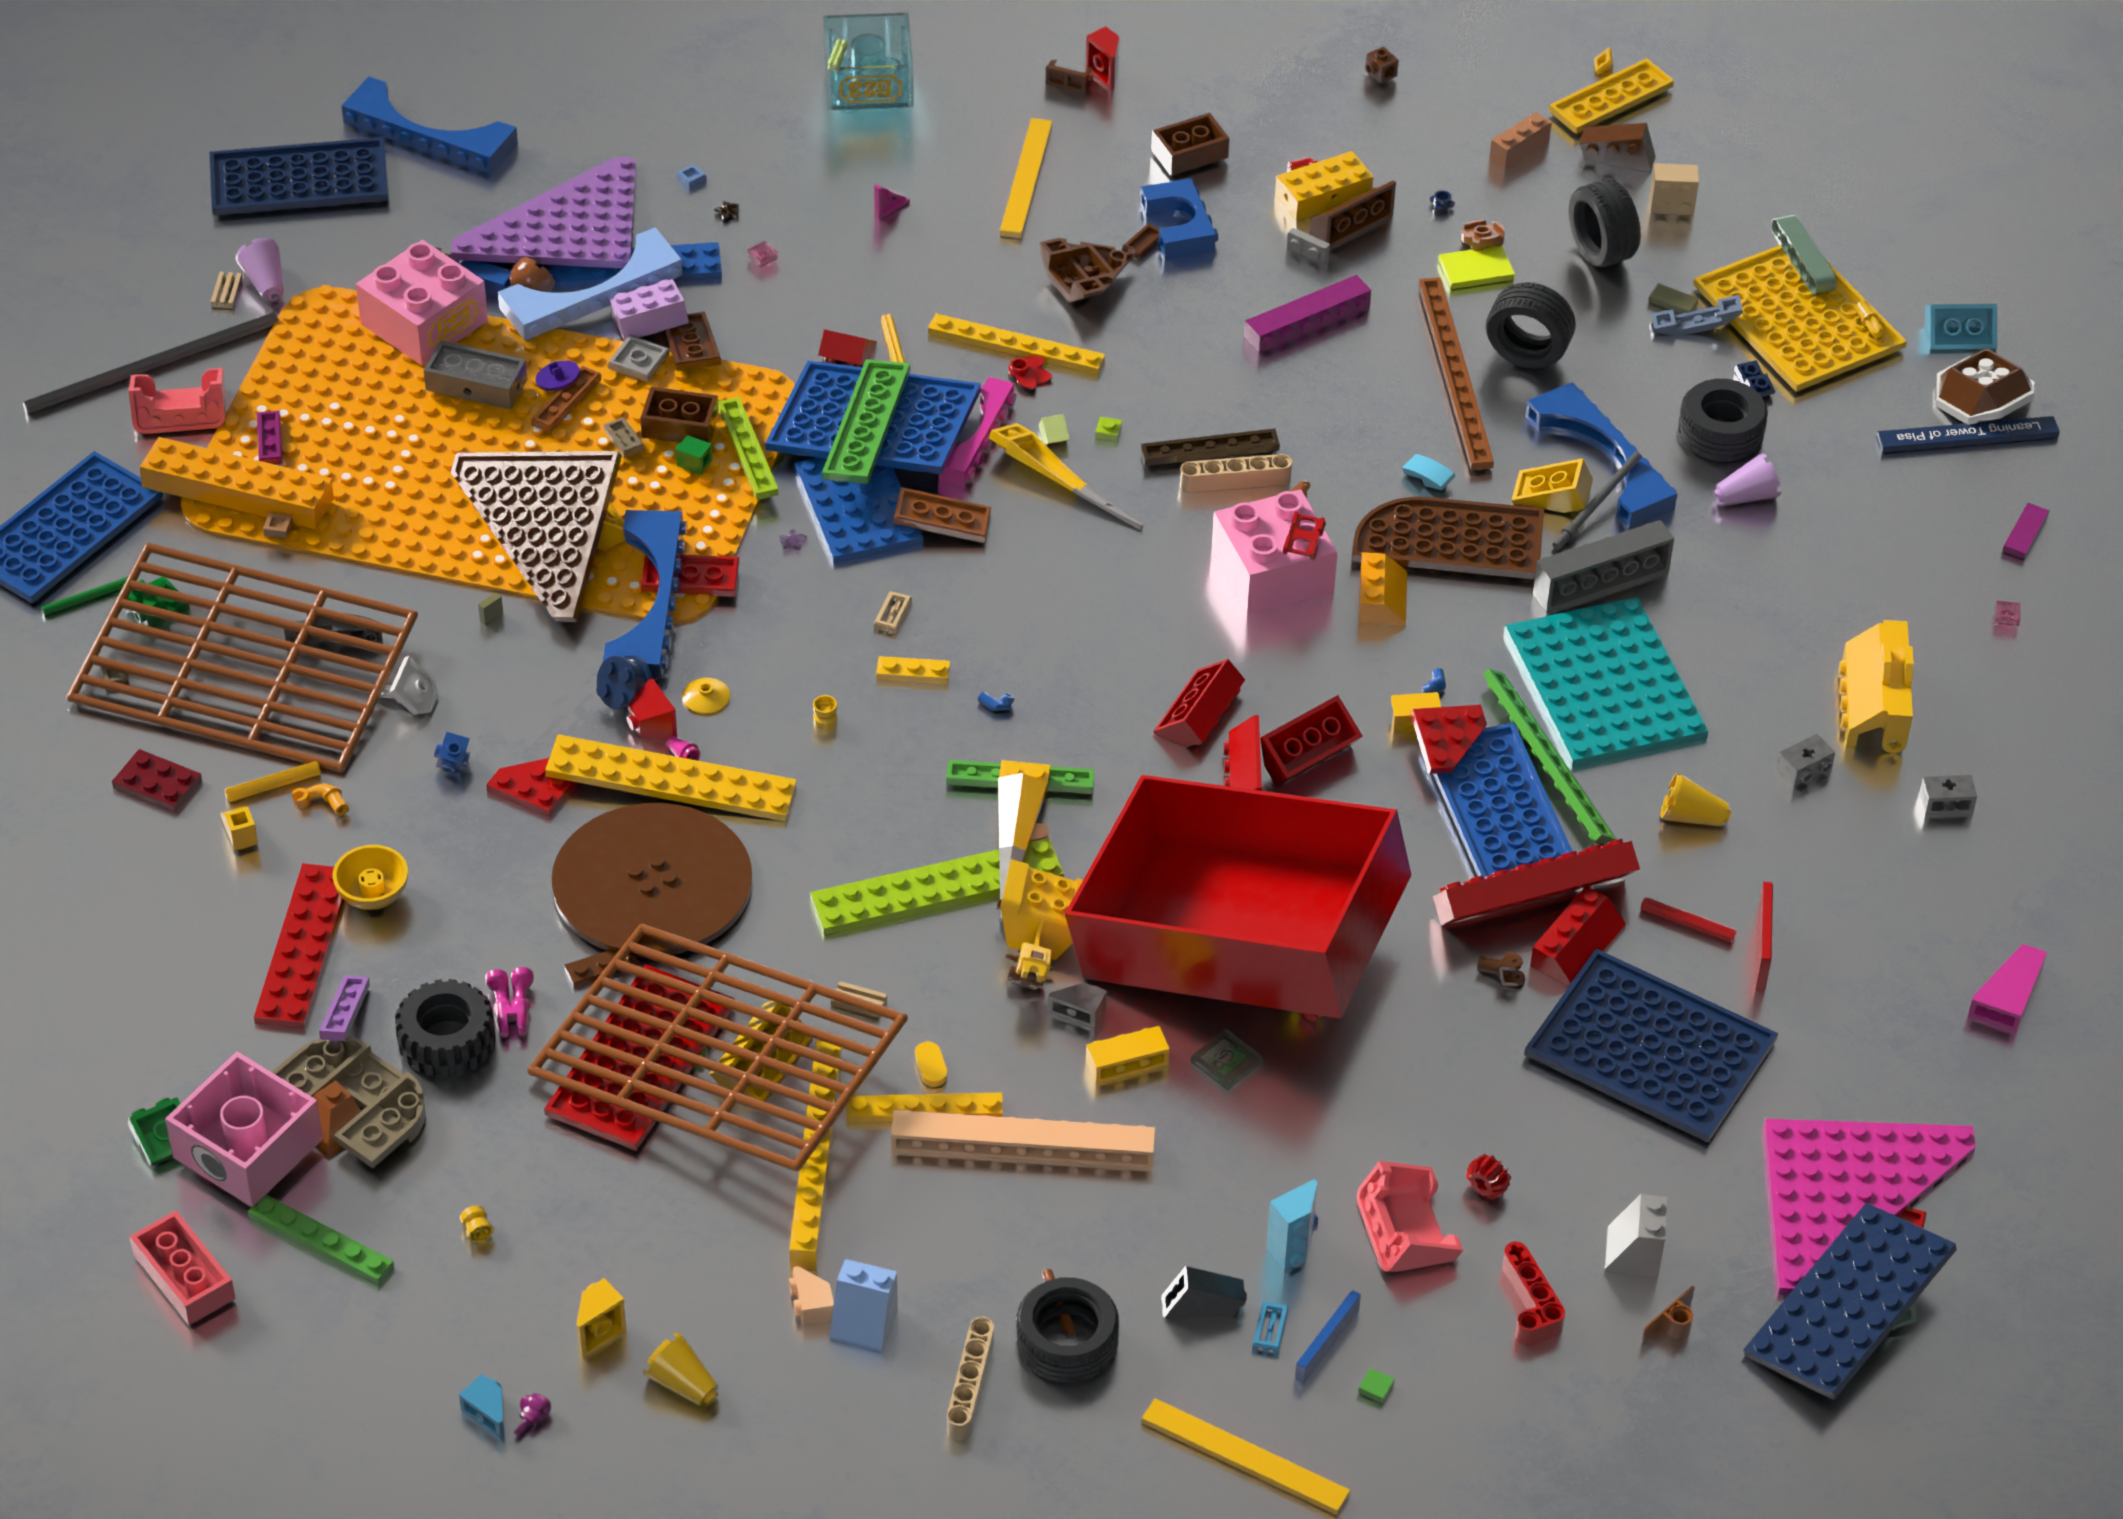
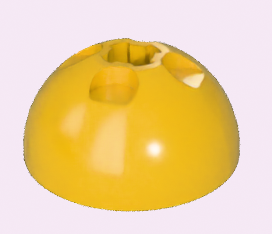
M365 845L348 851L337 861L333 870V881L339 895L348 904L362 910H378L391 905L404 891L408 879V866L403 856L394 849L382 845Z

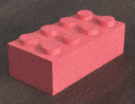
M177 1210L129 1236L134 1257L188 1325L193 1324L236 1299L232 1279Z

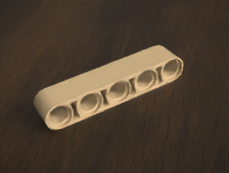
M1285 454L1185 462L1180 468V488L1185 492L1192 493L1285 485L1291 480L1292 459Z
M977 1317L970 1323L947 1412V1434L955 1441H964L972 1433L994 1345V1324L986 1317Z

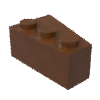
M1647 123L1584 127L1580 140L1584 160L1652 172L1656 155Z

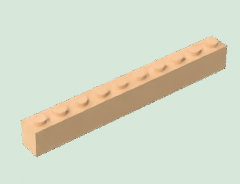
M894 1110L891 1151L1153 1168L1155 1127Z

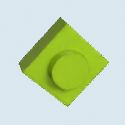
M1100 417L1095 431V439L1118 442L1122 420Z

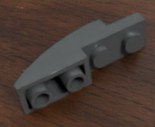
M349 614V615H353V616H357V617H361V618L373 620V619H370V618H367V617H363V616H359V615H354V614ZM317 617L314 627L376 643L383 642L381 632L322 617ZM303 620V621H294V622H298V623L304 624L305 620ZM284 629L285 640L295 642L299 632ZM309 635L305 644L330 640ZM334 642L335 647L349 646Z

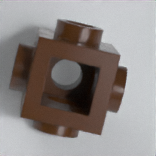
M1381 47L1366 54L1365 71L1382 84L1397 77L1399 60L1385 47Z

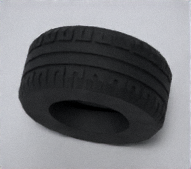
M1731 379L1706 380L1692 387L1683 397L1678 430L1685 445L1697 455L1719 462L1736 461L1751 455L1762 444L1766 430L1768 410L1763 398L1747 384ZM1712 418H1726L1734 422H1719Z

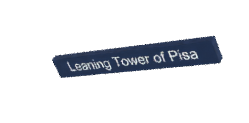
M2054 416L1978 422L1971 425L1954 424L1877 431L1876 438L1882 453L2056 438L2059 437L2060 430Z

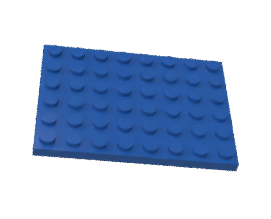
M808 360L765 443L766 450L827 459L862 367ZM909 374L875 465L942 474L978 399L981 383Z

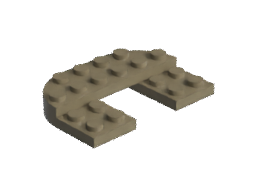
M347 1037L346 1041L338 1042L321 1039L311 1041L295 1051L272 1071L273 1074L311 1097L335 1080L352 1095L356 1104L364 1110L334 1135L335 1142L372 1168L406 1139L412 1142L424 1124V1096L417 1079L409 1072L401 1073L371 1052V1045L362 1040Z

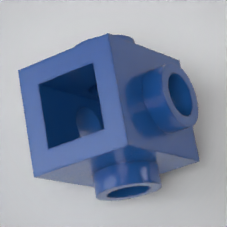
M446 731L443 743H437L433 756L438 758L436 767L441 768L442 771L447 773H460L461 766L467 767L471 752L466 750L470 738Z

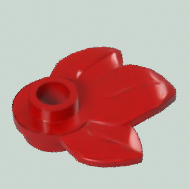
M1042 357L1016 358L1008 366V373L1017 379V383L1027 389H1035L1037 384H1044L1052 379V374L1042 368L1045 358Z

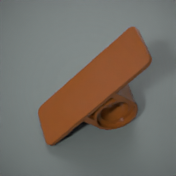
M1693 1285L1646 1325L1642 1338L1644 1343L1659 1330L1674 1340H1684L1690 1335L1693 1313L1687 1305L1693 1299L1695 1289Z

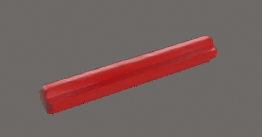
M1645 897L1641 903V910L1725 942L1733 943L1737 931L1734 928L1652 898Z

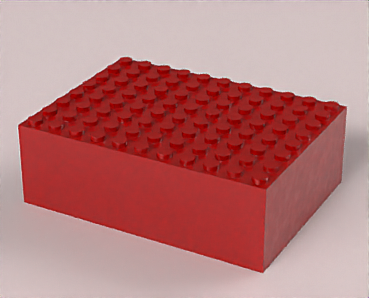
M1141 775L1064 914L1082 976L1085 979L1341 1019L1412 874L1397 809Z

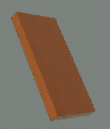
M901 487L893 524L984 543L991 507Z

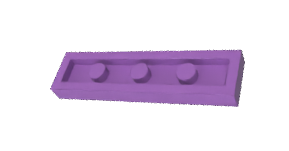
M343 977L319 1030L321 1040H330L332 1042L346 1041L370 987L369 977Z

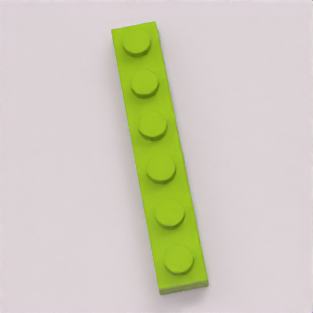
M740 397L718 401L719 413L756 500L778 496L777 484Z

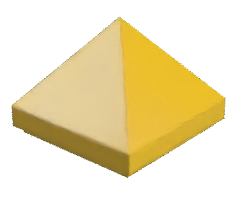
M1610 47L1594 59L1595 73L1597 75L1613 69L1612 49Z

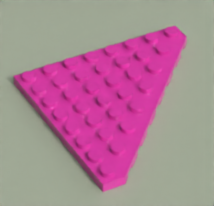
M1765 1118L1764 1135L1778 1294L1789 1295L1866 1202L1898 1217L1903 1213V1209L1910 1207L1914 1200L1920 1199L1931 1190L1939 1179H1944L1956 1169L1964 1158H1969L1974 1153L1976 1147L1973 1126Z

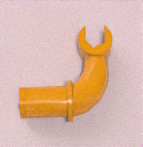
M323 783L308 789L298 788L292 792L294 803L296 802L298 809L307 808L310 805V800L323 798L325 802L331 805L337 816H343L349 811L348 804L342 797V791L339 787Z

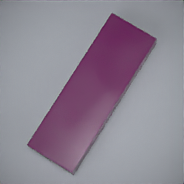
M280 410L257 412L259 461L274 465L283 464Z
M2027 503L2006 540L2002 551L2025 559L2050 510Z

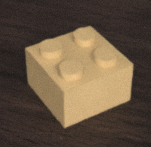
M1654 163L1649 195L1651 214L1694 215L1699 185L1698 165Z

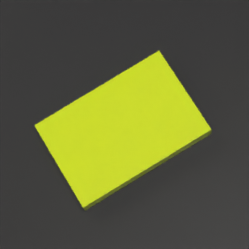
M1503 246L1486 247L1480 251L1466 250L1439 254L1438 257L1450 289L1514 280L1515 277Z

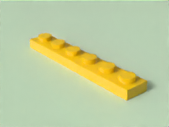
M1002 1092L853 1096L846 1106L847 1123L893 1122L894 1110L1003 1117Z

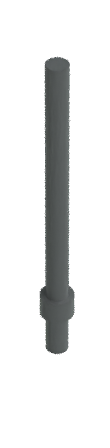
M1635 451L1571 523L1566 524L1562 529V534L1552 544L1555 549L1560 550L1569 539L1574 538L1578 533L1579 527L1642 458L1639 452Z

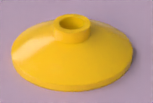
M700 678L690 682L684 688L682 701L685 707L693 713L711 715L722 711L729 704L730 690L720 680Z

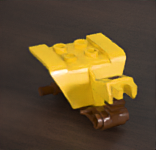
M1013 859L1010 860L1003 898L998 900L996 909H1000L1002 913L1007 947L1018 949L1017 956L1005 955L1007 959L1015 962V966L1010 967L1007 977L1011 984L1035 991L1037 989L1042 990L1049 971L1054 970V967L1051 966V959L1056 960L1073 944L1064 913L1083 879L1071 880L1054 875L1053 873L1029 868L1027 863Z

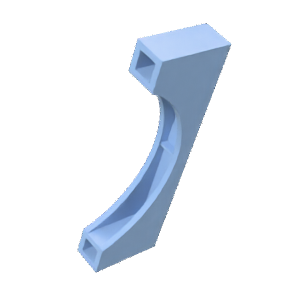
M655 227L636 235V246L630 261L619 273L606 282L585 290L567 293L541 292L516 284L498 292L499 308L524 341L610 306L609 297H613L618 293L630 292L642 286H650L662 280H671L682 276V261Z

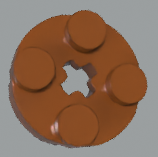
M1475 220L1466 223L1464 229L1461 228V240L1465 244L1471 245L1472 250L1480 251L1484 247L1502 246L1504 244L1505 228L1499 222L1493 221L1492 225L1486 224V220Z

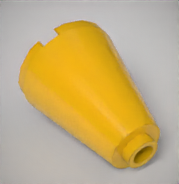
M1676 773L1673 776L1668 787L1670 788L1667 796L1665 795L1662 804L1661 819L1719 827L1723 823H1728L1732 812L1731 809H1728L1729 803L1682 774Z
M676 1332L673 1334L676 1339L672 1342L666 1339L647 1361L650 1367L648 1370L643 1368V1374L699 1406L705 1403L710 1405L719 1394L717 1392L718 1384L685 1337L680 1332Z

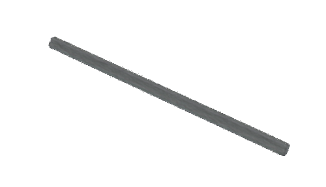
M271 312L36 396L23 402L24 409L30 414L128 379L131 375H139L270 328L274 323L278 322V317L275 312Z

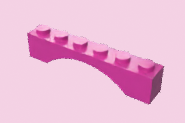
M988 376L980 391V408L984 415L982 424L974 435L954 448L943 473L939 474V482L965 489L969 480H973L977 465L980 466L982 464L985 451H989L992 440L989 439L991 430L1000 428L1001 422L1005 421L1008 416L1009 407L1015 404L1017 395L1014 393V383Z

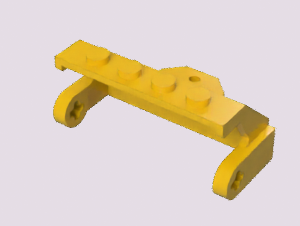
M1883 620V623L1876 624L1845 643L1843 658L1839 664V675H1843V678L1840 680V692H1844V695L1841 696L1840 708L1845 710V713H1842L1841 727L1845 728L1847 747L1856 746L1858 734L1881 727L1883 728L1882 748L1886 752L1899 753L1906 748L1913 718L1911 685L1914 666L1913 646H1909L1907 621Z

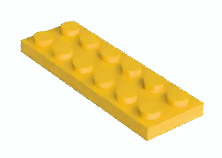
M1646 58L1550 104L1549 112L1577 134L1582 132L1584 127H1592L1673 88L1674 80Z

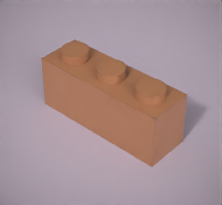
M1537 112L1533 113L1491 139L1489 159L1504 170L1549 142L1552 122Z

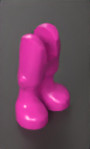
M519 967L512 971L511 984L514 996L512 1002L509 1001L508 974L501 969L489 971L485 976L487 987L496 997L493 1011L496 1014L502 1038L509 1037L508 1022L518 1021L517 1029L519 1036H525L528 1026V1011L531 1007L526 994L534 981L533 971L527 967Z

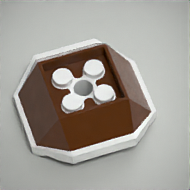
M1987 348L1937 373L1936 407L1967 425L1978 423V420L1989 421L2002 418L2034 400V381L2028 378L2021 367Z

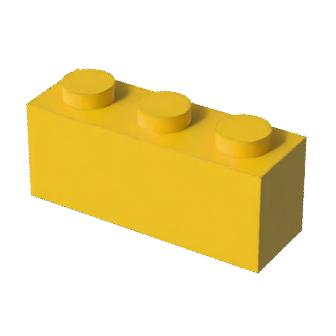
M1160 1026L1086 1044V1062L1095 1083H1100L1169 1065L1170 1048Z

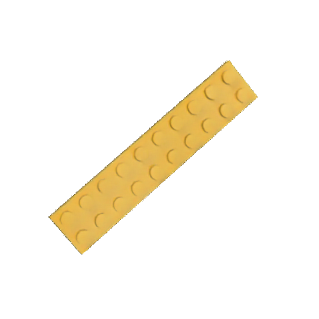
M557 734L545 770L546 777L786 822L797 782V779Z

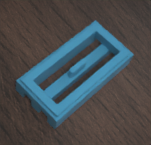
M1262 1302L1252 1350L1257 1351L1258 1348H1262L1263 1352L1267 1353L1269 1350H1273V1354L1279 1355L1289 1306ZM1267 1309H1271L1265 1341H1261L1260 1337ZM1282 1311L1275 1343H1271L1277 1312Z

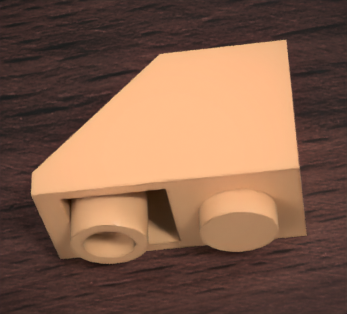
M799 1266L793 1267V1278L789 1279L791 1295L796 1294L797 1300H794L796 1316H801L803 1326L831 1322L834 1301L830 1283Z

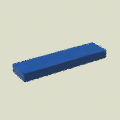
M1352 1290L1297 1361L1295 1380L1303 1384L1357 1314L1360 1308V1293Z

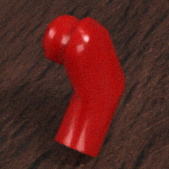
M1311 158L1290 161L1287 164L1288 170L1292 171L1317 163L1318 161Z

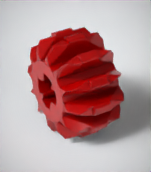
M1486 1154L1474 1159L1469 1164L1467 1174L1465 1175L1470 1181L1469 1186L1475 1189V1193L1479 1192L1484 1199L1488 1197L1492 1200L1508 1190L1510 1186L1509 1181L1512 1178L1507 1173L1508 1168L1502 1165V1160L1497 1161L1494 1155L1488 1156Z

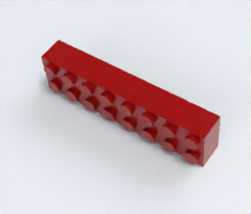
M1617 839L1601 846V849L1600 845H1595L1578 852V855L1576 851H1572L1555 858V861L1553 857H1549L1532 864V867L1530 863H1526L1509 870V873L1507 869H1503L1486 876V879L1481 875L1470 878L1469 881L1463 882V885H1461L1460 881L1445 885L1446 887L1440 888V893L1433 896V900L1442 926L1584 888L1586 885L1593 886L1623 878L1640 870L1632 841L1623 843V839Z

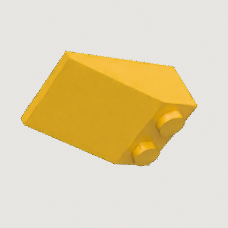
M1584 458L1520 470L1512 502L1513 504L1544 508L1563 513L1580 511L1587 505L1593 478Z

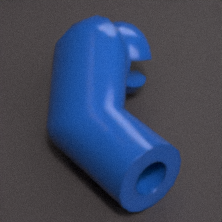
M1436 668L1432 671L1433 679L1422 687L1424 693L1437 692L1439 694L1446 688L1444 671L1442 668Z
M985 691L978 696V702L992 711L1010 710L1015 700L1014 696L1009 693L1003 694L1001 699H995Z

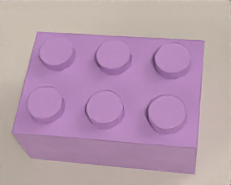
M673 279L662 280L654 285L642 286L636 290L618 293L613 297H609L613 320L624 341L629 335L639 338L689 323L684 299Z

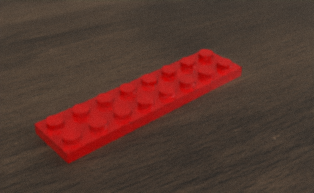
M302 863L254 1014L255 1024L305 1029L344 903V899L339 895L334 885L333 866Z

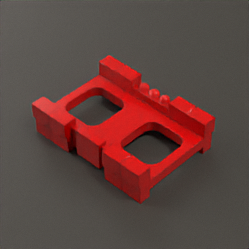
M1294 512L1282 553L1287 555L1290 552L1310 557V560L1315 561L1318 552L1317 545L1320 536H1323L1326 526L1325 518H1316ZM1301 521H1314L1316 523L1314 530L1306 531L1299 529ZM1296 539L1308 541V549L1306 551L1294 549V541Z

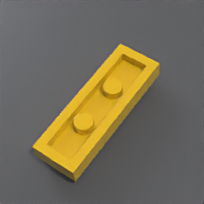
M879 656L876 680L948 685L950 661Z

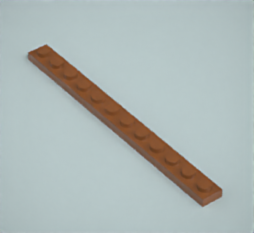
M1441 277L1419 279V290L1470 469L1493 468L1494 459Z

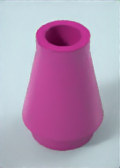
M671 736L667 740L666 747L672 751L675 757L699 760L701 753L696 744L680 739L677 736Z

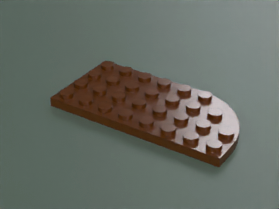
M1434 497L1395 499L1374 508L1360 521L1354 535L1351 561L1361 562L1362 552L1382 553L1388 555L1397 564L1404 567L1535 579L1536 564L1541 558L1544 508Z

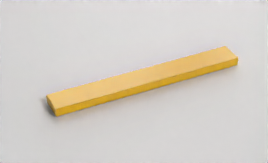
M1035 118L1030 120L1000 228V236L1022 239L1052 129L1051 120Z
M1154 1398L1142 1417V1424L1336 1516L1350 1495L1349 1489Z

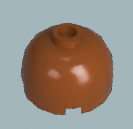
M522 257L510 272L511 286L519 284L532 290L550 293L555 285V281L544 266L540 269L535 265L537 261L528 257Z

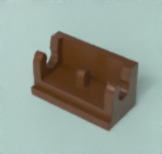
M1052 58L1046 66L1045 84L1085 94L1093 81V75H1090L1093 68L1088 67L1085 73L1055 66L1057 59Z

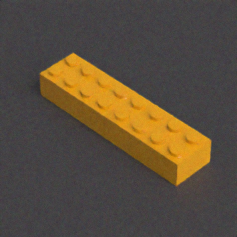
M158 437L140 465L143 488L263 517H268L269 513L292 515V524L312 529L317 528L334 499L332 478Z

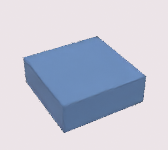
M695 164L676 172V178L688 189H692L707 181L706 174Z

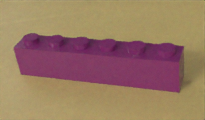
M1354 275L1245 320L1244 338L1258 353L1370 307L1372 290L1358 275Z

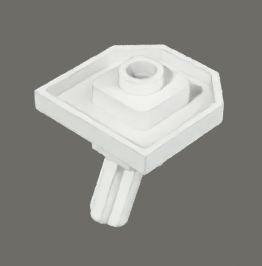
M407 656L401 664L393 685H385L379 698H395L397 704L401 703L413 715H423L432 711L438 697V691L434 678L415 660Z

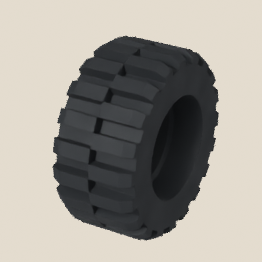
M442 979L434 980L432 984L424 983L420 985V989H413L408 993V998L405 997L399 1004L400 1008L396 1010L395 1029L400 1055L403 1056L404 1061L409 1066L413 1065V1069L420 1073L425 1071L428 1076L435 1077V1075H441V1078H449V1075L456 1074V1077L463 1075L464 1071H472L477 1068L478 1063L482 1064L494 1048L496 1032L493 1008L490 1005V1001L487 996L483 995L481 990L477 987L471 988V984L464 981L457 983V980L449 979V981L442 982ZM443 1021H455L465 1025L463 1029L451 1035L438 1036L426 1032L430 1026Z

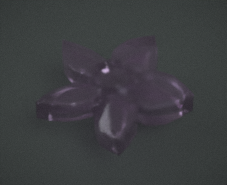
M793 529L790 530L789 535H779V539L785 541L783 549L793 546V548L801 550V543L807 540V536L797 534Z

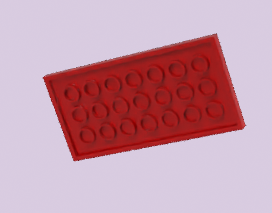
M647 964L643 966L645 969L700 987L699 984ZM637 976L630 985L684 1005L692 997V995ZM710 989L711 992H714V993H717V994H720V995H723V996H726V997H729V998L735 1000V998H733V997H731V996H728V995H725V994H723V993H720V992H717V991H715V990ZM625 994L617 1003L671 1023L679 1014ZM702 1000L696 1008L724 1019L732 1011V1009L706 1000ZM612 1012L605 1021L657 1041L665 1033V1031ZM690 1017L682 1026L714 1037L719 1030L716 1026ZM598 1031L592 1039L598 1043L643 1059L652 1050ZM677 1035L669 1044L697 1055H701L707 1047ZM587 1049L579 1058L632 1077L638 1069L635 1066ZM663 1053L655 1062L685 1074H689L694 1067V1064ZM572 1068L566 1076L572 1080L614 1095H618L624 1087L576 1068ZM649 1071L642 1079L645 1083L676 1093L682 1084ZM559 1086L544 1108L546 1116L635 1151L656 1122L655 1120ZM634 1090L628 1098L630 1101L661 1112L664 1111L669 1103Z

